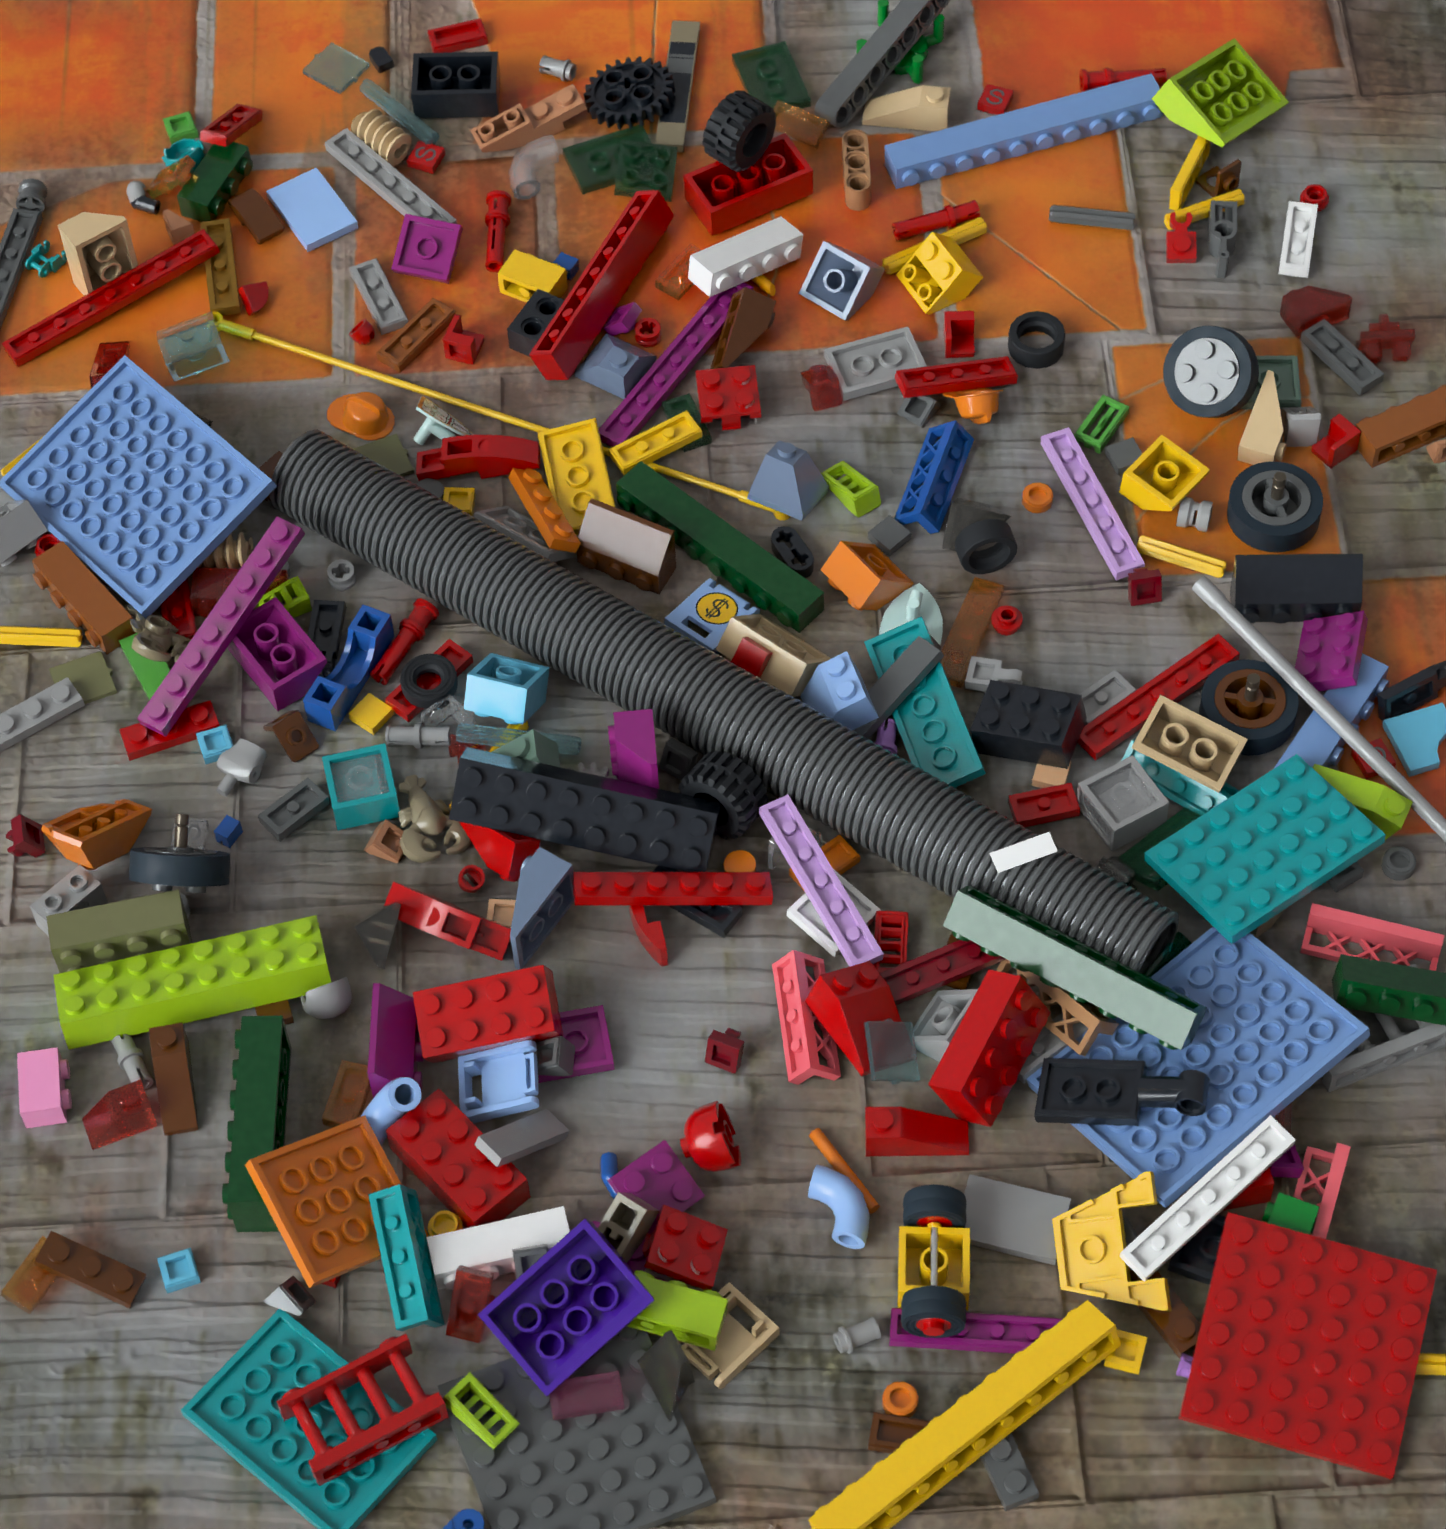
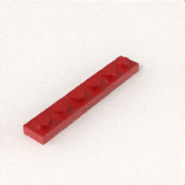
M1219 633L1084 726L1078 744L1096 761L1142 729L1160 695L1179 703L1202 687L1214 670L1226 663L1239 660L1240 653Z
M573 872L572 878L575 906L772 905L773 901L770 872Z

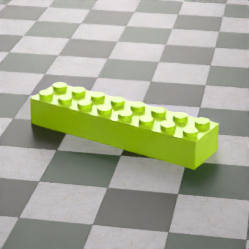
M317 915L53 975L60 1026L68 1050L110 1041L117 1035L123 1038V1034L132 1036L149 1032V1028L182 1022L184 1024L306 996L307 991L331 983Z

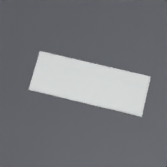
M1047 832L989 854L997 872L1000 873L1058 852L1050 833Z

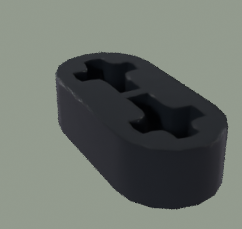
M789 526L775 529L771 534V549L777 559L804 578L809 577L814 569V557L796 530ZM790 541V548H788L785 542ZM795 557L801 564L805 563V565L801 566L799 563L795 564Z

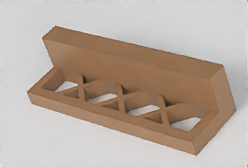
M1007 959L1001 961L996 971L1008 973L1011 968L1010 961ZM1017 970V975L1021 976L1030 987L1037 986L1039 988L1040 1000L1050 1012V1006L1055 1004L1062 1006L1063 1021L1055 1023L1052 1021L1050 1013L1045 1027L1079 1055L1086 1056L1099 1033L1113 1035L1119 1023L1100 1013L1099 1007L1090 1002L1082 1003L1074 1000L1065 989L1059 986L1051 987L1042 983L1039 980L1040 976L1030 971L1022 972ZM1081 1022L1089 1029L1079 1043L1074 1039L1073 1024Z

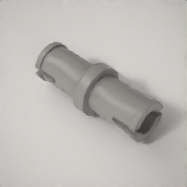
M415 723L414 726L387 725L385 741L387 746L410 745L414 746L415 749H422L423 746L450 747L452 744L451 726H423L422 723Z
M123 1034L122 1039L120 1035L115 1036L110 1041L119 1056L117 1062L120 1068L126 1071L133 1090L136 1092L142 1091L139 1083L141 1081L145 1090L150 1088L154 1080L144 1064L145 1056L142 1050L136 1047L130 1035Z

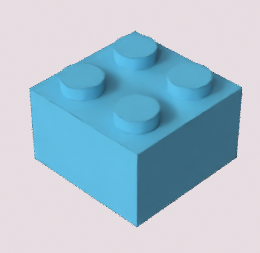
M490 653L467 674L464 709L473 711L480 717L493 716L504 719L508 724H524L546 702L550 667Z

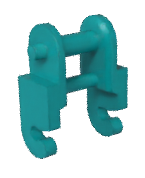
M44 240V246L39 243L31 251L32 255L25 263L26 269L31 270L34 268L38 270V274L42 278L46 277L51 271L55 273L67 262L64 250L61 253L62 257L59 254L50 259L44 257L51 246L47 240ZM41 260L45 262L42 266L38 264Z

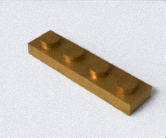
M227 218L200 222L201 230L204 229L209 234L220 253L205 261L211 313L219 312L222 316L241 313L230 220Z

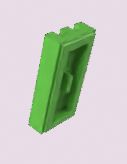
M1102 395L1074 434L1078 444L1081 441L1084 443V447L1089 449L1092 446L1095 448L1094 452L1100 454L1129 414L1130 407ZM1106 405H1109L1110 408L1107 410L1105 415L1100 419L1092 433L1089 436L1086 435V433L1093 425L1095 420L1098 418V416L1101 414ZM1117 409H1118L1119 411H1118V413L1116 414V416L1113 418V420H1112L1111 423L1108 425V427L1106 428V430L1103 432V434L1101 435V437L1097 440V437L1100 435V433L1102 432V430L1105 428V426L1107 425V423L1110 421V419L1112 418V416L1115 414V412H1116Z

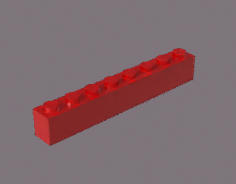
M659 190L636 191L530 352L529 356L545 380H569L574 374L576 367L587 354L589 347L601 332L609 316L614 312L620 299L627 292L631 282L640 272L642 265L654 250L663 233L667 230L668 225L674 218V214Z

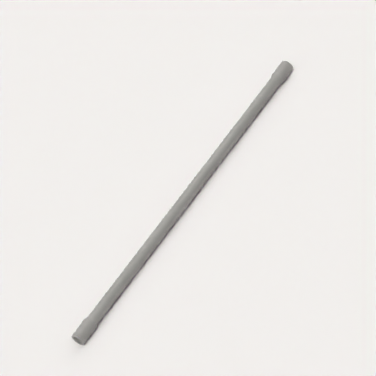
M1206 576L1201 577L1193 585L1192 590L1211 609L1215 610L1395 792L1413 802L1411 808L1446 842V819L1226 599L1225 595Z

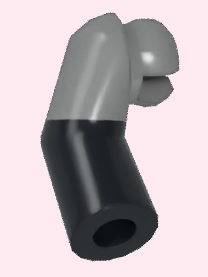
M130 182L126 193L131 206L135 209L157 215L161 208V202L146 197L144 191L146 186L143 182Z

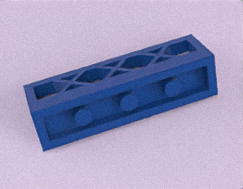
M956 420L929 428L894 518L900 524L906 525L917 521L929 534L940 531L974 438ZM915 505L914 510L909 512V510Z

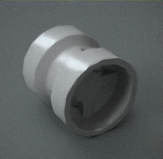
M1185 497L1180 503L1176 526L1183 528L1193 526L1198 531L1207 532L1213 502L1204 500L1200 503L1195 502L1191 497Z

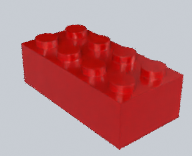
M783 133L773 137L763 156L756 164L750 166L745 171L736 172L721 162L716 161L685 174V200L710 235L714 236L813 194V169L787 134Z
M545 965L412 992L423 1059L431 1063L457 1059L460 1056L525 1040L539 1042L558 1036L563 1037L553 972Z
M990 969L987 971L928 1083L959 1120L992 1127L997 1115L1002 1110L1012 1086L1016 1083L1027 1057L1031 1054L1042 1028L1047 1023L1051 1012L1021 976Z
M439 1088L420 1102L415 1109L410 1110L386 1129L390 1149L449 1211L460 1217L462 1224L466 1228L503 1220L530 1198L528 1179L511 1162L496 1167L474 1145L478 1136L483 1133Z

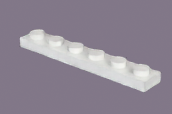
M1270 1115L1121 1251L1119 1257L1145 1282L1291 1148L1296 1139Z

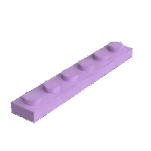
M1070 428L1041 436V445L1115 580L1128 577L1129 573H1134L1133 568L1145 567L1142 557Z
M785 795L759 807V815L849 967L868 961L874 964L883 960L884 953L790 796Z

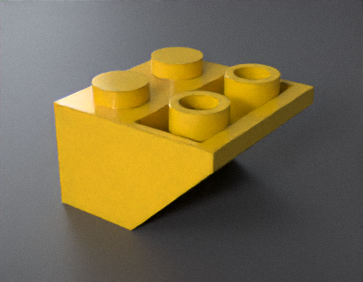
M933 231L896 274L922 310L928 315L965 299L983 278L953 238Z

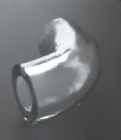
M553 135L543 136L527 143L514 156L509 169V179L515 198L528 200L537 195L541 188L537 176L538 172L547 165L559 162L558 149Z

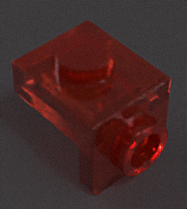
M815 365L810 367L808 371L801 372L802 383L810 393L811 405L814 411L842 404L838 377L830 366Z

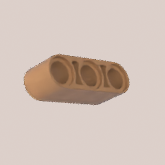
M852 129L845 132L842 137L844 194L846 206L849 209L861 211L868 208L871 202L869 146L867 134L862 130Z

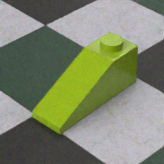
M1318 764L1312 766L1318 774L1386 834L1385 840L1402 828L1413 803L1411 800L1385 785Z

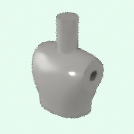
M240 738L233 747L223 752L218 758L217 768L226 776L216 791L227 797L237 781L250 784L255 783L261 774L267 758L266 751L258 745Z

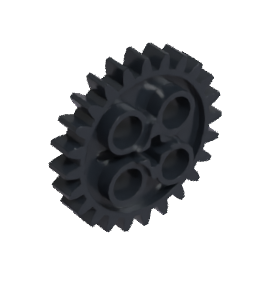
M641 56L635 62H631L630 57H627L625 63H621L617 59L616 65L613 67L606 64V71L597 70V77H590V84L585 85V104L587 112L591 114V118H597L600 125L606 122L607 128L617 124L618 130H621L624 124H628L630 129L633 128L634 123H638L642 127L646 119L654 122L653 116L655 114L659 116L664 115L662 108L670 109L669 101L675 100L673 93L676 92L672 73H669L668 67H662L660 61L653 64L652 58L642 62Z

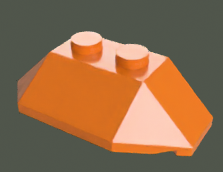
M127 799L115 800V804L101 803L77 808L42 824L41 831L66 859L78 863V865H81L86 870H95L130 852V849L151 816L152 809Z

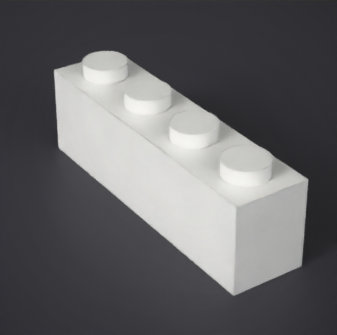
M780 216L690 255L688 279L705 294L712 297L800 258L803 234Z
M564 1206L427 1237L438 1290L443 1288L449 1290L458 1289L464 1286L465 1283L478 1280L488 1282L497 1279L500 1275L516 1273L512 1249L547 1244L549 1251L570 1232Z

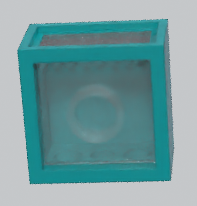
M385 743L322 757L337 830L399 817L398 812L400 808Z

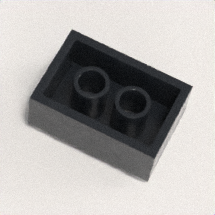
M498 51L413 53L411 99L414 119L495 117L499 115L501 75Z
M990 680L970 732L979 754L1068 769L1087 716L1082 695Z

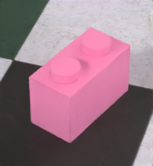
M58 1047L17 1053L19 1109L25 1127L33 1128L67 1123L66 1110L72 1109L70 1090L65 1089V1080L70 1079L68 1059L62 1060Z

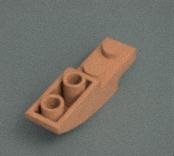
M571 84L526 109H523L519 103L470 131L482 152L515 149L546 139L565 130L562 122L585 111L587 107L574 84Z

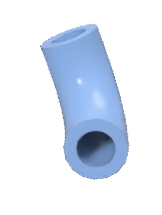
M399 1077L390 1081L377 1093L360 1116H366L381 1146L387 1138L386 1129L399 1120L407 1111L415 1109L421 1100L419 1084L408 1077Z
M817 1164L810 1181L808 1198L828 1205L833 1211L835 1225L831 1236L836 1243L851 1249L864 1248L868 1237L870 1213L862 1192L847 1176L829 1167Z

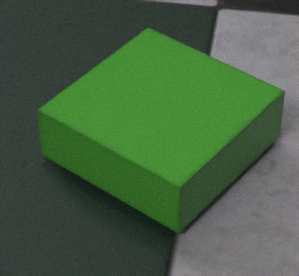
M190 111L163 119L171 145L182 139H195L199 137Z

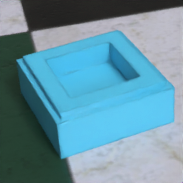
M227 725L196 733L205 765L218 761L219 756L223 752L233 747Z
M191 1247L157 1258L167 1294L201 1283Z

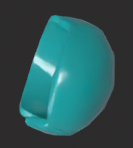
M182 139L173 143L169 148L164 149L162 160L168 170L174 174L189 176L193 174L206 155V149L200 140Z

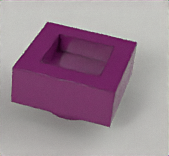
M636 302L616 308L603 329L612 336L630 332L635 327L636 319L642 309Z
M1295 1144L1270 1166L1272 1177L1300 1178L1304 1167Z

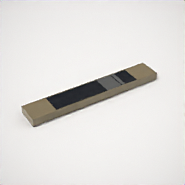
M672 20L666 66L669 73H672L676 89V92L673 93L675 100L669 101L670 109L662 108L664 115L659 116L655 151L684 152L700 35V22Z

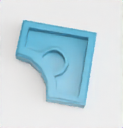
M1443 702L1383 721L1382 727L1409 777L1439 768L1440 760L1437 750L1438 746L1446 738V708Z

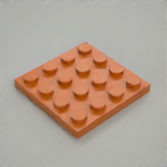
M365 1115L252 1158L245 1164L309 1288L381 1259L368 1194L401 1184ZM425 1229L426 1238H427V1237L429 1236V1234L427 1233V1231H426V1229Z

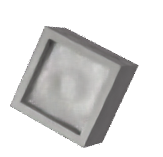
M1133 755L1078 783L1077 801L1080 811L1112 852L1167 822L1169 801Z

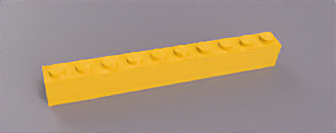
M1088 1300L1078 1308L1072 1309L1064 1319L1051 1329L1045 1330L1036 1341L1023 1351L1017 1352L1003 1367L989 1374L975 1389L961 1396L947 1411L933 1418L919 1433L905 1440L891 1455L877 1462L863 1477L849 1484L830 1503L821 1506L808 1519L811 1528H892L1119 1348L1121 1343L1116 1325Z

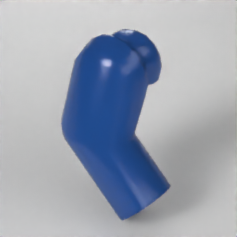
M607 1152L602 1154L600 1158L601 1179L611 1197L615 1199L617 1194L607 1180L618 1173V1159L616 1154Z

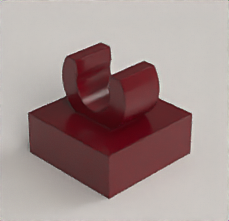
M1147 567L1133 568L1134 573L1128 574V600L1131 606L1162 602V575L1159 569L1148 570Z
M22 814L11 819L12 830L6 834V838L13 841L14 845L9 847L7 851L16 857L27 853L37 858L44 854L46 851L44 835L41 831L42 825Z
M728 1028L725 1034L713 1030L708 1037L705 1063L736 1074L741 1066L745 1041L739 1039L741 1032Z

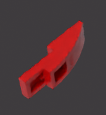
M464 435L442 438V448L417 452L416 476L420 481L426 478L440 479L478 471L481 479L510 474L513 468L522 470L540 468V445L536 441L504 435Z
M395 881L392 883L382 909V913L415 928L503 961L511 941L510 927Z

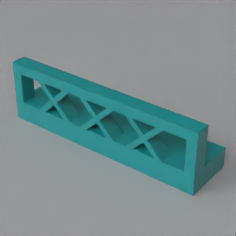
M1136 738L1131 740L1122 758L1124 760L1133 755L1164 796L1199 817L1240 791L1228 783L1224 784L1219 793L1132 749Z
M398 1184L368 1194L396 1330L405 1331L424 1324L434 1328L445 1325L417 1191Z

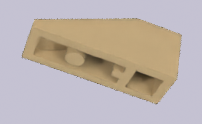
M921 85L868 99L864 107L862 125L925 131L947 129L951 88Z
M1267 370L1238 447L1237 460L1251 465L1276 460L1282 461L1287 446L1286 443L1282 442L1284 430L1274 371Z

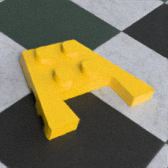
M1144 1172L1138 1175L1137 1178L1125 1184H1120L1112 1188L1111 1191L1095 1199H1090L1052 1219L1061 1290L1162 1311H1171L1167 1278L1150 1279L1145 1282H1131L1129 1266L1119 1257L1120 1252L1127 1247L1122 1209L1158 1204L1154 1172Z

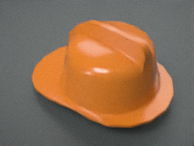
M980 388L943 393V395L954 398L962 418L970 419L974 424L989 423L992 415L998 412L999 392L1003 390Z
M371 392L341 396L334 400L327 410V419L332 426L364 440L385 438L391 433L395 425V418L391 409L384 404L378 395Z

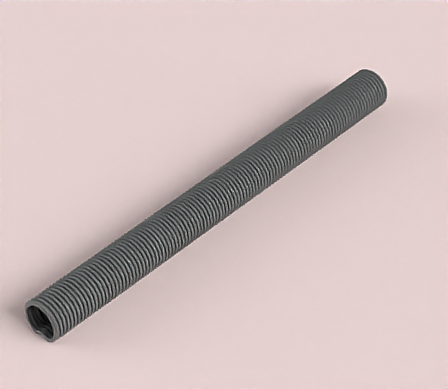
M320 430L303 433L290 444L281 456L272 476V480L277 487L269 496L274 509L288 515V517L345 548L347 551L352 552L354 555L359 556L361 559L368 561V563L375 565V567L425 594L427 597L434 599V601L448 607L450 610L479 625V627L486 629V631L516 646V648L554 668V670L577 681V683L585 686V688L608 699V701L615 703L624 710L652 709L655 728L678 739V741L700 752L702 755L705 756L709 752L720 751L723 754L727 752L735 758H740L760 777L761 783L765 786L767 792L778 798L789 795L798 810L805 812L806 815L813 817L815 820L821 821L822 824L845 835L846 838L854 840L855 843L862 845L864 848L870 849L871 852L887 859L888 862L894 863L897 867L903 868L904 871L911 873L912 876L920 878L921 881L928 882L930 886L936 887L937 890L953 897V899L957 890L971 885L1149 978L1160 968L1165 960L1178 929L1179 915L1177 912L1170 911L1168 907L1162 906L1159 902L1153 901L1152 898L1144 896L1143 893L1135 891L1134 888L1127 886L1123 882H1119L1117 878L1110 877L1108 873L1101 872L1099 868L1093 867L1090 863L1084 862L1079 857H1075L1074 854L1059 848L1056 844L1058 852L998 873L989 853L1036 837L1038 834L1025 829L1020 824H1016L1015 821L1008 819L997 811L991 810L990 807L983 805L978 800H974L973 797L958 791L953 786H949L948 783L933 777L932 774L924 772L923 769L908 763L907 760L891 753V751L883 749L882 746L867 740L866 737L834 721V719L818 712V710L802 703V701L786 694V692L770 685V683L763 681L754 674L747 672L738 665L731 663L722 656L715 654V652L699 645V643L692 641L683 634L676 632V630L660 623V621L653 619L644 612L637 610L628 603L614 597L610 593Z

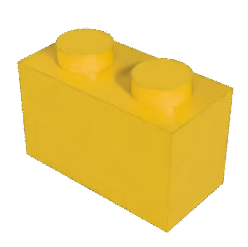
M514 249L498 272L500 293L526 303L537 289L561 298L568 288L566 268Z

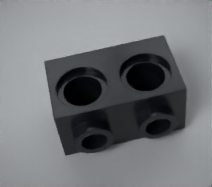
M537 289L507 328L509 348L529 356L564 300Z

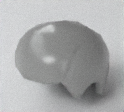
M344 977L307 991L305 999L304 996L300 997L303 1009L307 1014L316 1019H333L348 1009L352 1001V991L348 978Z

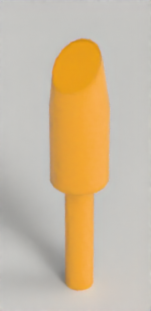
M763 274L752 279L763 291L769 295H775L776 288L774 284Z

